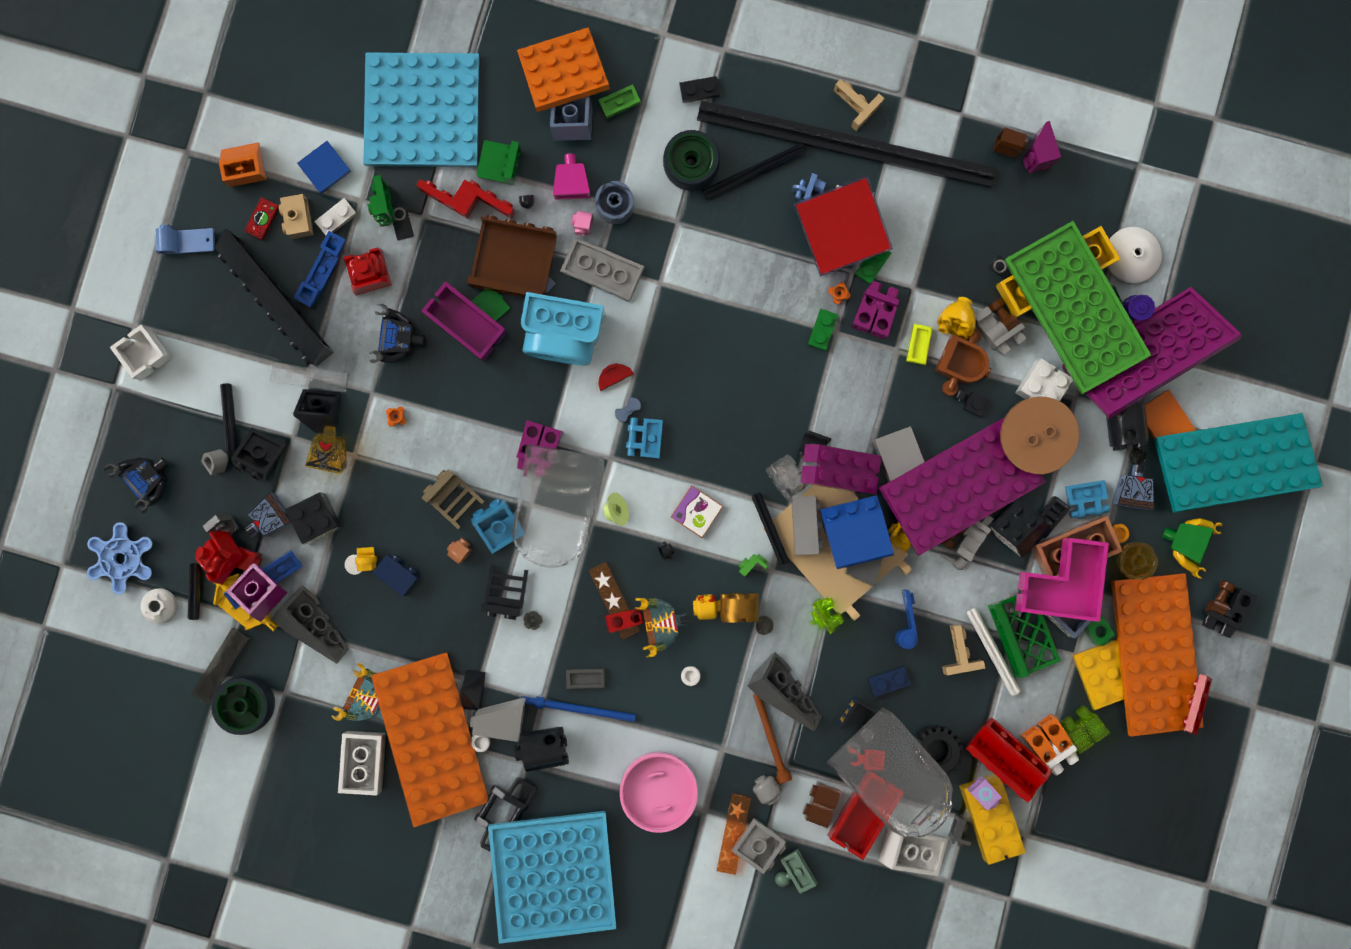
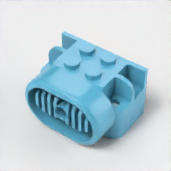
M526 292L521 318L522 328L526 332L523 353L549 361L580 366L590 365L594 345L599 342L602 332L603 318L606 315L604 306Z

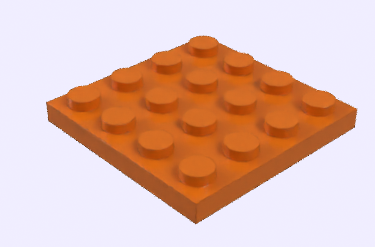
M589 27L517 50L537 112L610 89Z

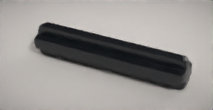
M198 563L189 564L188 620L199 619L201 566Z

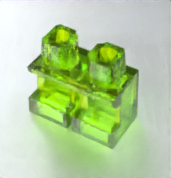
M1081 706L1075 711L1080 718L1077 722H1074L1070 716L1060 721L1073 745L1077 748L1075 752L1079 754L1093 746L1094 742L1097 743L1110 734L1100 718L1085 706Z

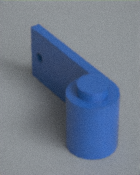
M904 589L902 590L908 628L899 630L895 635V641L898 646L904 649H912L918 642L912 604H915L913 593L910 595V591Z

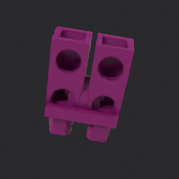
M873 281L864 292L851 328L865 333L870 330L869 334L885 340L889 335L899 303V290L889 287L887 294L884 295L879 293L882 284Z
M526 420L516 456L519 458L517 469L528 471L530 462L537 464L534 474L545 477L548 468L552 467L564 432Z

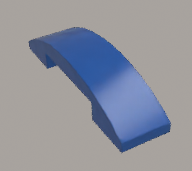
M328 231L320 246L322 250L305 282H301L294 299L309 307L313 306L326 287L339 262L346 239Z

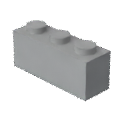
M816 496L792 497L795 556L819 554V550H822V539H818V531H821V520L817 519V512H820V502L816 500Z

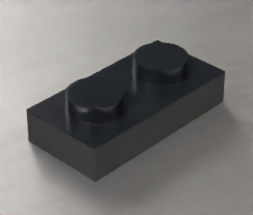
M717 76L679 82L682 103L720 97Z

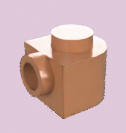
M461 537L460 540L453 541L448 546L447 551L449 552L447 556L460 565L473 549L469 547L471 544Z

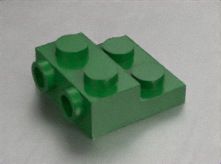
M381 175L373 176L374 183H371V187L375 196L369 197L368 210L370 215H373L374 220L379 222V226H389L391 222H395L389 187Z

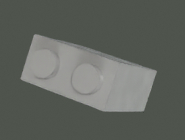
M911 426L872 441L877 455L881 456V466L887 482L924 463Z

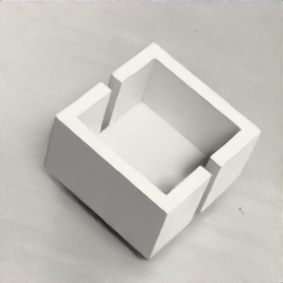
M140 325L127 334L129 338L136 340V342L123 337L110 347L131 378L139 381L155 371L153 367L158 369L172 359L152 330L144 325Z
M1040 358L1034 362L1015 393L1024 399L1043 396L1060 401L1073 379L1061 370L1054 371L1056 367Z

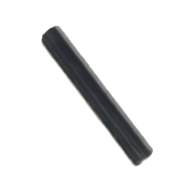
M223 383L220 384L226 454L231 459L238 448L232 385Z
M756 493L752 495V500L779 565H784L789 562L788 556L762 494Z

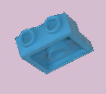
M505 499L492 501L488 509L484 511L483 509L477 510L473 513V518H471L473 526L492 554L525 535L524 530Z

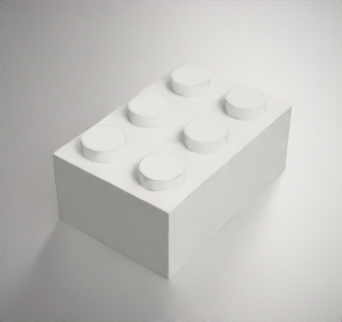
M346 731L342 734L338 793L378 795L382 792L386 733Z

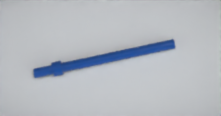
M521 696V698H526L525 704L533 705L539 709L545 707L630 722L635 721L636 714L544 700V697L538 696L537 698Z

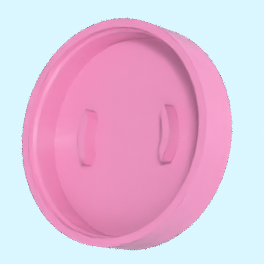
M661 751L644 754L628 766L622 777L620 785L622 808L626 816L636 826L646 831L662 833L678 828L689 819L697 803L698 788L694 773L684 760L674 754Z

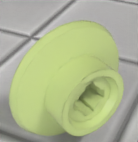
M611 493L603 507L604 515L607 520L613 521L619 526H624L629 520V510L626 501L620 494Z

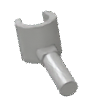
M943 552L940 555L950 561L958 570H962L968 564L962 557L956 561Z

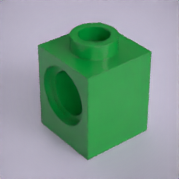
M1103 615L1100 617V622L1091 621L1084 629L1095 645L1104 646L1111 642L1110 638L1115 636ZM1100 626L1102 628V634L1100 636H1097L1096 629Z

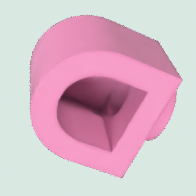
M577 211V214H573L572 225L575 228L574 233L580 236H585V234L591 235L593 213Z

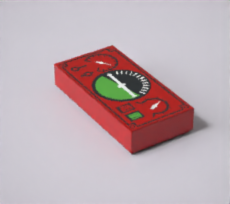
M260 198L244 231L258 239L264 240L279 210V206Z

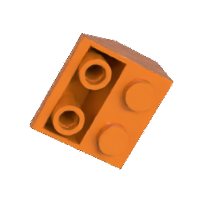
M259 142L221 150L219 167L222 181L227 186L233 187L267 180Z

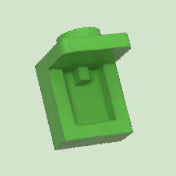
M753 554L749 559L745 558L739 564L741 569L738 572L745 577L756 563L766 570L768 568L766 565L768 561L760 554L757 556Z

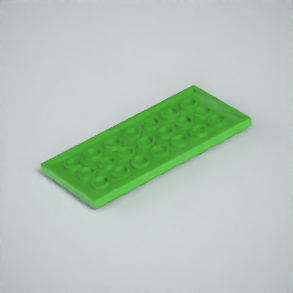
M1074 221L1004 259L1081 394L1151 356Z

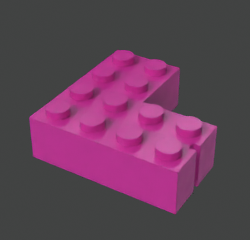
M1063 538L1059 576L1020 572L1018 590H1021V594L1017 593L1015 611L1100 622L1109 543Z

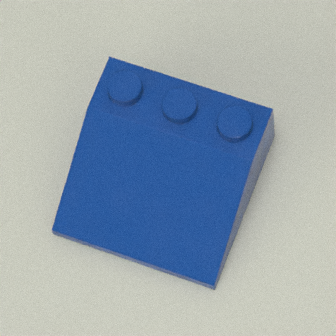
M877 495L820 509L823 528L836 569L894 555Z

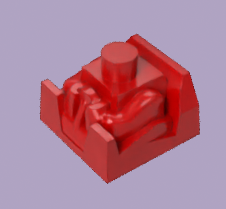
M377 247L370 249L368 253L343 257L355 296L392 286L382 249Z
M211 531L209 535L212 539L196 550L195 559L203 568V571L207 572L206 577L210 582L223 585L243 554L227 531Z

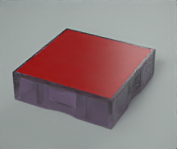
M867 174L840 184L836 188L794 202V207L820 277L893 250Z

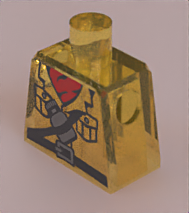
M325 426L324 433H319L313 438L305 467L341 474L347 468L345 439L335 436V427Z

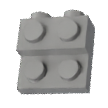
M753 818L731 850L764 874L766 870L770 871L773 867L777 854L781 855L785 850L786 840L771 828L766 827Z

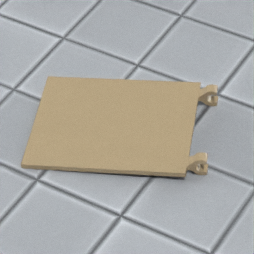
M812 485L800 496H816V500L820 502V509L860 500L853 492ZM792 504L789 505L773 519L788 558L839 616L846 611L855 621L860 617V614L852 607V604L872 586L846 575V567L836 569L822 520L821 531H818V539H822V550H819V554L795 556ZM820 511V512H817V519H820V520H821V511ZM891 543L894 555L882 559L877 582L895 566H898L905 575L911 572V567L904 561L908 553L903 552Z

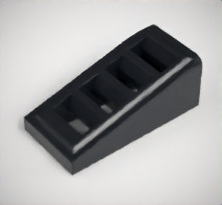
M1056 496L1051 497L1039 514L1042 519L1045 516L1052 521L1051 524L1045 521L1050 530L1044 537L1045 539L1071 508ZM1056 504L1061 508V511L1057 510L1053 505ZM1048 511H1052L1057 516L1053 517L1051 514L1048 513Z

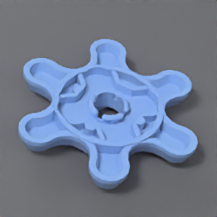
M119 522L113 526V537L109 541H103L98 537H92L88 540V548L98 555V562L87 570V577L89 579L97 580L102 576L110 577L113 593L120 595L126 591L127 579L130 576H137L141 580H147L151 577V569L145 566L141 559L142 554L152 547V540L150 538L142 537L137 541H131L128 538L127 525ZM119 553L125 555L123 564L118 563L116 560Z

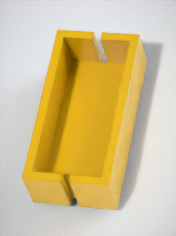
M995 774L984 777L1002 797L999 799V804L993 809H984L967 790L976 780L959 785L983 860L988 865L1005 860V855L1008 858H1012L1026 853L1003 782Z

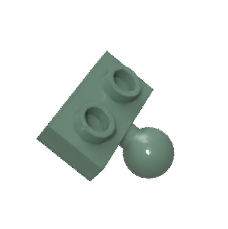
M798 849L781 857L780 861L787 872L780 871L776 874L775 882L778 886H788L791 879L799 893L817 886V880Z

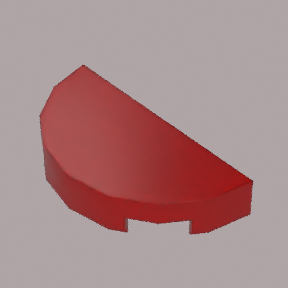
M615 363L608 365L599 376L598 385L600 391L634 375L633 371L623 364Z

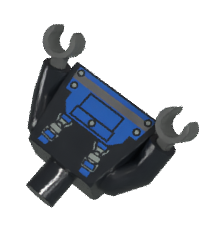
M377 304L383 310L381 313L375 311V314L385 315L386 317L382 316L378 351L375 350L369 353L376 355V360H370L371 363L378 361L396 363L406 358L408 354H412L413 345L424 346L425 335L415 334V327L410 319L401 312L387 308L384 304Z
M139 457L127 459L116 465L108 464L105 466L104 471L108 469L113 470V473L108 474V478H113L116 472H119L118 476L139 499L135 503V509L139 506H144L141 509V514H145L148 506L154 505L163 497L166 488L165 483L168 478L162 471L169 466V463L163 457H160L155 463L151 459Z

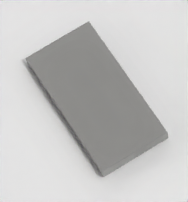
M575 237L560 273L630 302L645 266Z

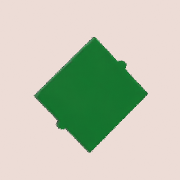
M484 290L471 301L494 321L499 320L511 310L503 300V296L494 291Z

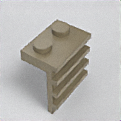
M443 470L436 477L437 481L433 486L430 484L423 491L424 495L421 498L435 507L459 530L461 526L457 523L458 519L476 500L481 504L485 501L452 470ZM461 484L465 489L444 511L440 505ZM469 492L473 498L452 519L448 513Z

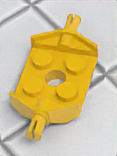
M241 573L228 577L223 585L214 583L216 584L213 604L218 605L245 627V630H250L262 624L269 627L273 632L278 628L279 625L270 619L271 612L260 622L250 616L241 606L234 609L228 601L224 592L242 575Z

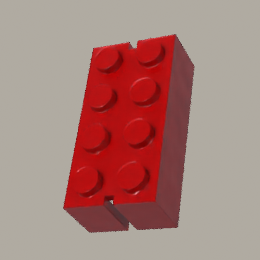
M867 769L828 832L829 839L844 849L847 848L849 852L864 860L904 792L875 772Z

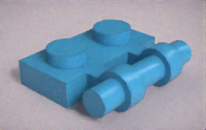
M631 418L630 425H628L629 441L626 442V448H628L627 456H635V449H641L640 457L659 459L663 420L644 418L643 426H638V418ZM637 432H643L642 443H636Z
M1105 480L1065 487L1068 505L1076 504V510L1069 511L1071 519H1083L1090 515L1101 516L1103 513L1109 512L1108 505H1101V500L1108 499ZM1093 501V507L1084 508V503Z

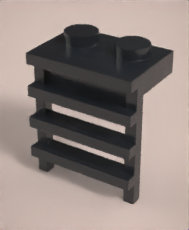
M490 565L485 602L481 605V611L485 612L486 616L497 617V614H503L505 619L516 620V617L522 616L529 570H524V576L520 577L493 573L495 565ZM499 577L523 581L522 588L492 584V578ZM491 588L521 592L520 600L491 596Z

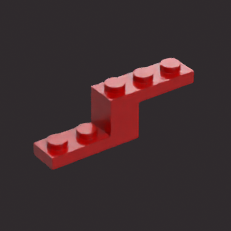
M420 179L416 185L421 192L466 219L469 218L479 200L510 219L515 215L511 203L506 200H498L496 198L497 195L489 190L483 191L480 189L481 186L473 180L468 182L464 179L454 197L445 190H442V192L437 190V186L429 180L424 182Z

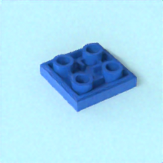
M325 141L297 163L320 194H323L351 172L328 141Z

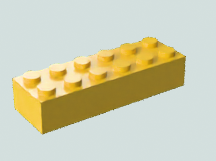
M1102 226L1082 236L1102 270L1120 260ZM1013 275L996 285L997 290L1013 316L1018 317L1032 309Z

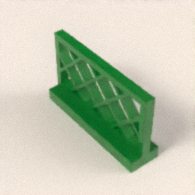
M1016 594L987 606L1014 676L1024 678L1029 676L1030 673L1061 660L1042 614H1036L1038 622L1035 626L1028 623L1031 613H1027L1025 619L1022 620L1016 617L1018 611H1015V608L1012 615L1006 612L1004 604L1010 602L1016 605L1014 601L1017 599ZM1014 619L1023 623L1019 633L1012 628ZM1026 625L1034 628L1031 638L1023 635ZM1038 631L1043 632L1045 635L1043 644L1035 641ZM1021 637L1030 641L1026 651L1020 649L1019 642ZM1033 643L1041 646L1038 657L1030 653ZM1045 649L1051 651L1054 659L1049 661L1042 659ZM1028 656L1037 659L1034 667L1028 669L1026 664Z

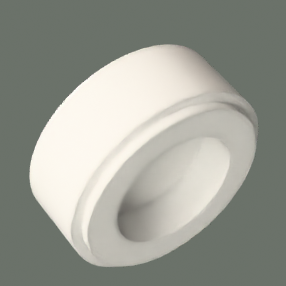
M694 666L685 667L681 673V679L684 684L694 686L700 680V672Z
M476 735L472 737V747L476 752H484L490 747L491 739L489 737Z

